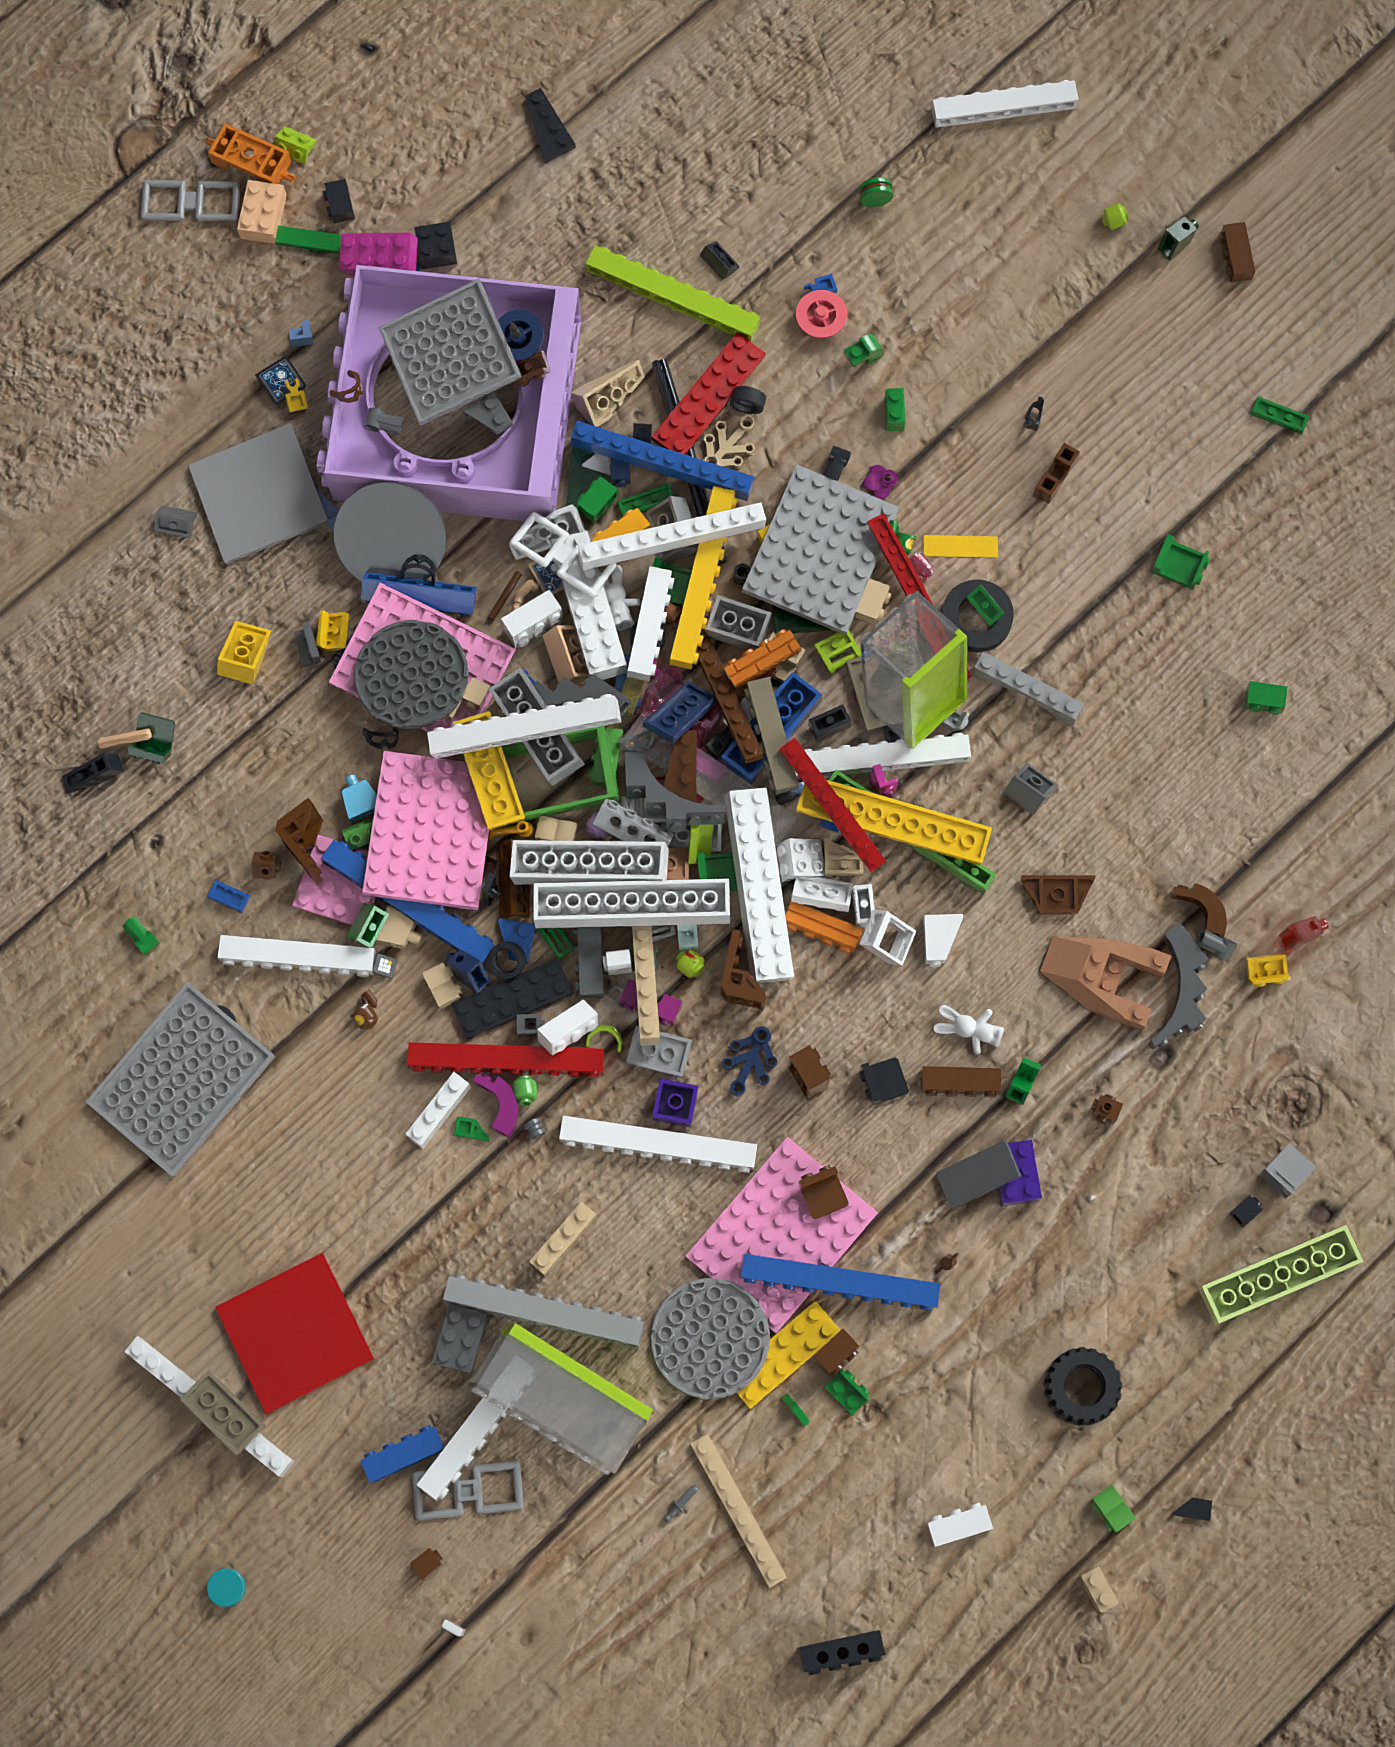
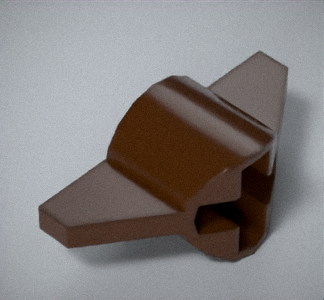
M947 1254L941 1258V1267L935 1273L938 1274L942 1269L950 1270L957 1264L956 1257L959 1254Z

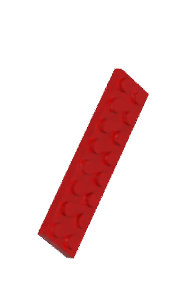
M737 332L652 435L651 440L662 448L686 455L730 401L733 388L744 384L767 353Z

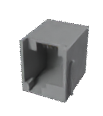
M1289 1143L1265 1167L1259 1176L1286 1199L1316 1167Z

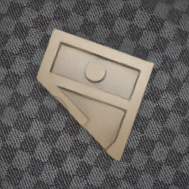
M828 838L824 839L825 876H863V862L855 851H851L843 845L840 846Z

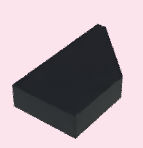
M1192 1497L1173 1511L1172 1515L1210 1521L1213 1501Z

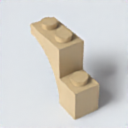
M472 678L460 703L442 720L447 722L448 720L454 721L463 702H465V706L473 710L475 708L481 709L489 693L490 685Z

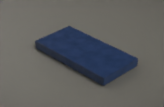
M687 681L643 721V727L671 743H675L717 703L716 698L713 694Z

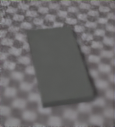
M1006 1140L936 1172L950 1209L959 1207L1022 1177Z

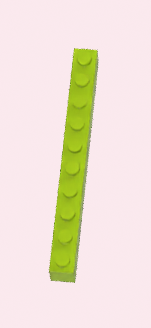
M595 245L586 262L587 272L733 336L738 332L752 342L760 326V317L755 312H747L736 304L731 305L720 297L709 295L704 290L692 288L688 283L676 281L670 275H662L654 268H646L641 263L630 261L621 254H614L605 247Z

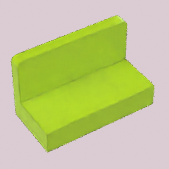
M690 825L688 864H696L697 853L711 854L713 825Z

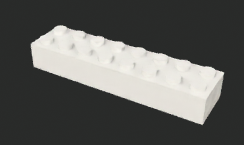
M588 531L569 535L564 544L574 549L579 542L590 543ZM558 538L551 540L552 546L555 544ZM579 555L566 571V573L590 588L600 577L598 567L582 570ZM561 578L588 676L590 677L594 674L603 680L627 673L626 661L604 586L602 585L594 597H590Z
M513 840L510 878L514 884L533 885L534 883L667 880L669 849L665 842Z

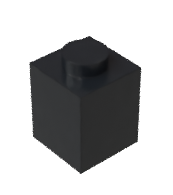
M1249 1195L1229 1214L1243 1228L1263 1211L1261 1208L1262 1204L1256 1197L1252 1198Z

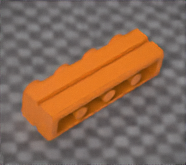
M785 629L775 634L776 638L771 641L766 639L759 644V648L754 651L749 649L742 654V658L738 660L734 658L726 663L727 666L724 670L736 690L802 652L790 629L788 631H785Z
M791 901L785 915L788 930L793 932L799 930L803 932L805 937L821 939L822 944L832 946L833 944L838 946L841 952L847 954L855 952L863 933V928L797 902Z

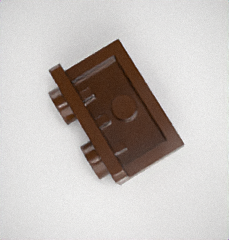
M544 351L536 352L527 359L515 361L522 378L511 384L522 388L528 386L529 382L534 379L539 381L546 378L545 375L551 373Z

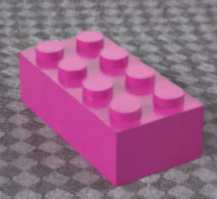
M411 232L341 233L339 270L347 275H355L356 266L362 265L416 271L418 238Z

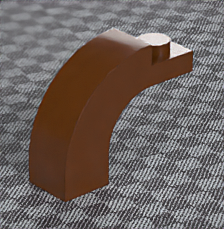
M1194 883L1191 890L1183 885L1174 886L1170 898L1197 905L1205 917L1204 929L1221 938L1224 937L1227 917L1225 908L1218 896L1207 887Z

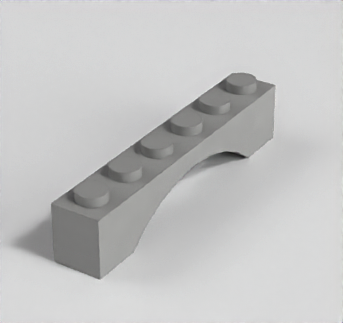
M985 652L981 654L974 667L973 675L988 683L996 684L1024 695L1045 708L1056 718L1071 726L1076 722L1084 706V703Z

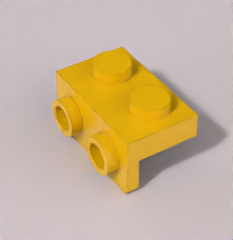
M324 610L320 611L318 634L316 636V645L326 652L346 649L349 614L346 612L328 613Z
M1285 953L1246 958L1248 981L1255 987L1266 986V983L1272 982L1273 984H1284L1285 981L1290 980Z

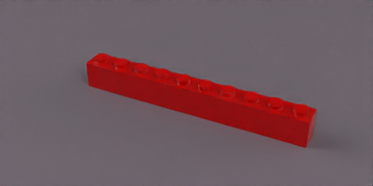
M409 1042L407 1066L413 1072H424V1069H429L433 1073H443V1070H451V1073L455 1072L456 1074L463 1073V1071H470L471 1074H482V1071H490L492 1075H501L502 1072H509L510 1075L529 1073L530 1076H540V1073H548V1076L559 1077L560 1074H568V1077H579V1074H583L589 1078H599V1075H603L604 1049L566 1047L563 1051L551 1055L545 1047Z

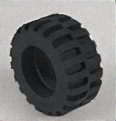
M1079 1347L1062 1353L1051 1363L1045 1373L1046 1377L1043 1382L1045 1391L1043 1392L1044 1397L1047 1398L1049 1408H1052L1054 1414L1057 1417H1061L1064 1422L1072 1423L1076 1426H1089L1106 1419L1116 1409L1118 1401L1122 1396L1121 1374L1119 1370H1116V1364L1113 1360L1110 1361L1106 1354L1103 1352L1099 1353L1097 1349ZM1076 1368L1090 1369L1100 1379V1396L1090 1405H1077L1069 1400L1065 1393V1378L1069 1372Z

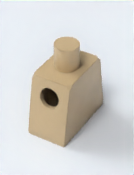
M388 905L385 912L389 916L375 943L399 949H405L408 942L419 945L423 935L414 931L416 927L415 922Z

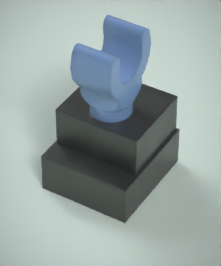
M804 782L799 783L798 790L775 795L773 789L778 806L793 801V794H801Z

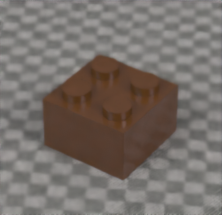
M843 1328L815 1353L812 1359L828 1377L831 1374L835 1376L843 1369L844 1366L842 1364L846 1360L851 1362L858 1355L859 1345Z

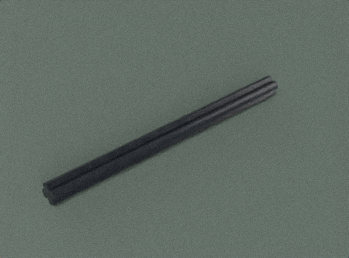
M662 358L661 360L653 361L652 368L668 417L680 401L667 359ZM692 446L686 455L697 458ZM688 483L698 517L705 516L710 502L706 488ZM724 552L723 560H719L718 565L727 562L726 552Z

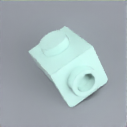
M697 924L677 925L679 951L698 950Z

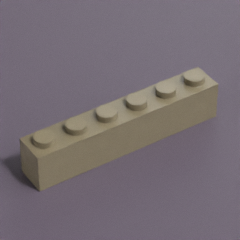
M770 677L747 682V689H744L746 700H750L751 707H749L751 718L755 717V734L760 736L761 742L759 745L766 758L763 761L764 767L771 776L768 779L770 789H774L775 795L798 790L799 783L796 772L779 750V748L787 743Z

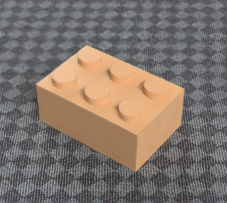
M248 180L237 227L240 239L275 244L277 229L281 223L287 196L284 185Z

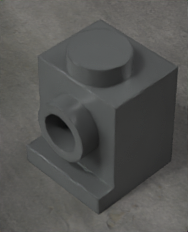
M540 1014L517 1015L518 1037L538 1036L537 1029L545 1025V1020H541ZM534 1024L535 1028L533 1030H529L528 1025Z

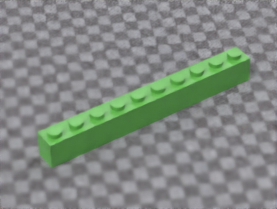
M837 769L829 779V781L870 792ZM907 844L983 895L996 877L994 872L983 865Z

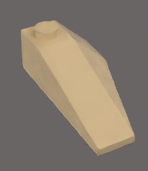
M635 360L594 379L571 392L577 410L590 425L598 427L608 421L613 416V411L623 404V399L628 393H632L643 380L645 375L639 360Z

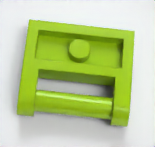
M849 630L846 635L838 632L814 645L830 675L835 673V670L847 665L846 660L863 656ZM849 649L853 650L852 654L831 663V658Z

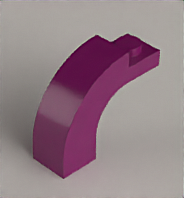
M476 1074L473 1080L474 1084L492 1093L500 1103V1110L491 1126L492 1129L510 1139L516 1128L519 1115L518 1104L512 1089L500 1077H497L493 1083L491 1077L485 1074L482 1076Z

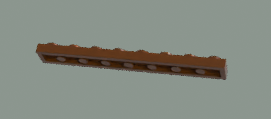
M710 637L703 638L701 647L697 646L696 653H699L698 661L745 764L763 759L760 745Z

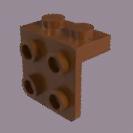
M830 1165L820 1168V1172L817 1174H805L801 1176L802 1180L798 1182L813 1219H819L841 1210L849 1204L838 1178L836 1166L830 1167Z

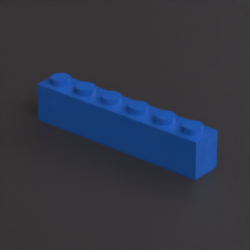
M365 572L362 578L361 600H366L368 603H370L378 585L382 583L443 613L458 612L460 615L473 614L475 609L477 591L475 586L437 581L432 583L429 580L406 577L401 579L398 576Z

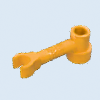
M520 821L517 826L489 830L488 840L496 836L515 833L520 834L523 838H530L535 830L529 822Z

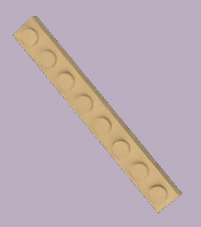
M707 1434L692 1442L690 1445L769 1588L786 1579L787 1576L709 1435Z

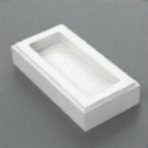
M445 1620L442 1628L458 1637L463 1636L466 1629L450 1620Z

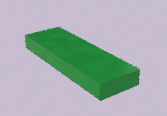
M1257 397L1250 414L1299 434H1303L1309 419L1308 415L1261 397Z
M668 483L617 501V506L623 518V515L629 510L638 508L641 513H645L663 500L674 495Z

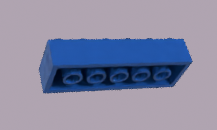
M794 672L787 677L774 693L787 742L822 700V694ZM754 717L749 724L758 743H760V736H756L754 725L756 724ZM735 741L721 756V763L750 786L765 769L763 761L766 758L764 753L763 759L745 764Z

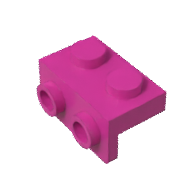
M874 765L872 773H870L871 778H869L871 788L875 789L876 793L881 796L890 797L894 795L898 785L897 778L886 781L881 765Z

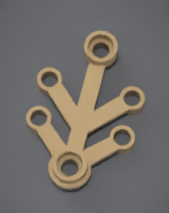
M750 415L741 417L740 427L727 441L725 433L727 425L724 421H718L716 423V431L718 432L720 449L714 455L713 445L715 437L712 434L705 435L704 444L706 445L707 456L703 461L713 462L722 467L733 466L736 469L743 466V459L740 456H735L733 459L722 458L725 454L745 453L748 456L754 454L755 446L752 443L733 446L746 431H751L754 428V418ZM749 423L750 426L745 427L744 424ZM723 425L724 428L719 429L718 426ZM711 438L713 441L707 442L706 439ZM751 447L753 450L747 451L746 448ZM739 460L741 463L737 465L734 462Z

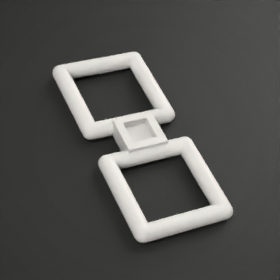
M532 512L510 540V546L543 567L548 566L551 560L559 564L561 567L557 571V576L590 597H594L616 568V563L606 565L607 567L591 588L566 573L578 557V545L585 543L579 542L574 549H571L564 544L569 538L568 532L538 513ZM534 521L560 536L544 558L519 543Z

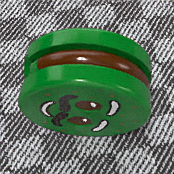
M877 177L868 179L861 183L858 189L860 201L867 207L885 205L894 197L892 183L887 178Z

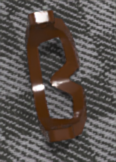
M348 370L347 375L354 378L356 384L352 388L341 392L331 390L330 396L337 398L340 402L352 403L358 401L359 395L363 394V388L359 374ZM355 391L353 397L345 398V395Z

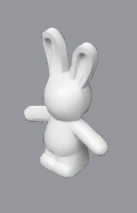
M616 565L612 572L613 583H610L609 579H607L603 584L617 631L626 630L635 624L628 606H639L641 604L638 598L625 599L626 591L622 586L623 571L620 565Z
M940 1006L939 1012L941 1015L955 1023L935 1024L934 1031L936 1033H956L960 1037H972L973 1052L976 1055L981 1053L980 1040L999 1047L1004 1027L985 1023L992 1015L991 1009H986L980 1018L975 1021L971 1016L960 1015L949 1006Z

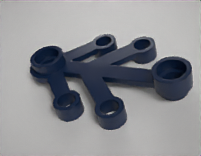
M763 1026L754 1029L752 1036L741 1040H733L730 1043V1049L735 1053L739 1052L742 1047L753 1044L751 1051L732 1058L726 1057L722 1061V1066L726 1070H730L734 1065L746 1061L738 1080L733 1081L730 1085L732 1095L739 1097L745 1093L746 1086L744 1083L753 1064L758 1074V1083L762 1086L769 1083V1076L765 1073L758 1055L762 1047L766 1056V1066L768 1068L776 1067L777 1058L773 1056L769 1046L771 1032L768 1028ZM761 1033L765 1035L763 1040L758 1038V1035ZM738 1043L740 1047L734 1049L732 1045ZM774 1059L775 1064H768V1060ZM727 1060L732 1063L729 1067L724 1065V1062ZM762 1076L767 1078V1081L764 1083L760 1081ZM740 1086L742 1090L735 1092L734 1087Z

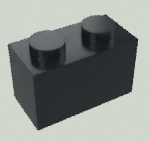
M346 178L324 183L326 188L323 191L325 202L329 201L330 205L326 208L328 216L333 218L334 224L355 219Z
M843 704L809 719L808 727L816 742L851 726V719Z

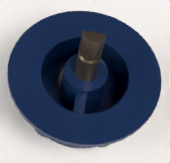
M513 310L499 318L498 322L515 361L527 359L540 349L544 338L542 323L536 315L526 310Z

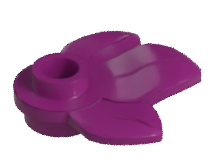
M873 465L869 467L871 475L863 480L862 487L874 491V497L883 500L889 496L891 488L897 484L898 475L893 470H886L882 465ZM887 476H891L890 481L885 480Z

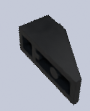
M104 752L63 775L62 779L67 794L110 780L124 772L119 754Z

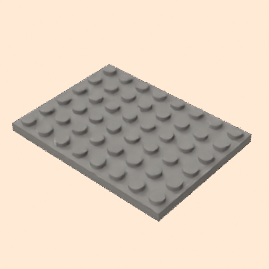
M796 464L742 592L846 635L881 552L867 521L884 513L890 522V520L895 519L899 507Z
M187 982L87 1099L86 1103L168 1174L175 1177L276 1056L193 985Z

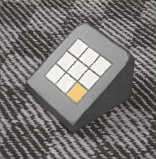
M377 954L373 974L393 979L397 960Z

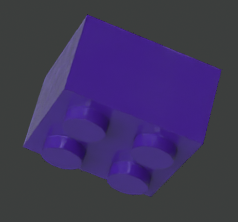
M660 1079L652 1116L653 1121L691 1128L699 1087L697 1085Z

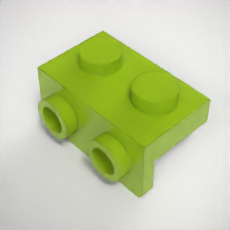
M285 126L274 138V145L289 151L291 159L302 164L307 162L308 154L316 146L317 142L316 139Z

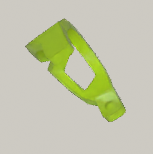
M602 1024L588 1034L586 1047L589 1048L590 1039L595 1033L599 1031L612 1033L618 1041L617 1052L621 1053L623 1039L620 1032L614 1026Z

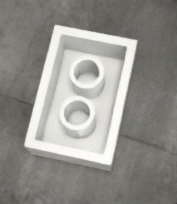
M550 590L501 618L503 631L515 649L519 646H526L530 642L529 640L534 637H541L547 629L560 625L563 620L561 606Z

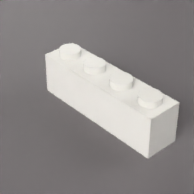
M453 1072L406 1132L407 1138L424 1149L470 1090V1084Z

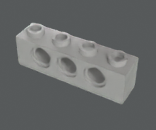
M605 799L593 822V825L626 842H665L668 847L674 835L671 832H667L665 827H660L650 819L643 818L633 810L625 809L616 801ZM614 816L618 817L621 821L615 820ZM631 825L637 827L638 830L632 829ZM648 834L653 835L655 839L649 838Z

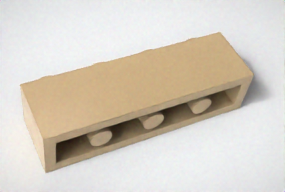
M581 1201L529 1261L530 1265L546 1277L596 1220V1213Z

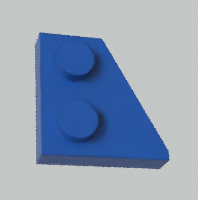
M499 918L498 922L504 942L512 941L518 944L524 950L526 963H529L535 924ZM507 949L509 960L517 961L515 954Z

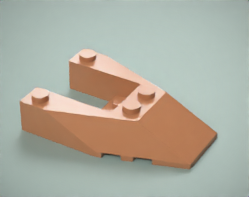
M1053 936L1040 973L1055 985L1061 987L1088 1011L1143 1031L1152 1009L1115 995L1125 965L1162 978L1167 970L1171 955L1152 948L1115 939Z

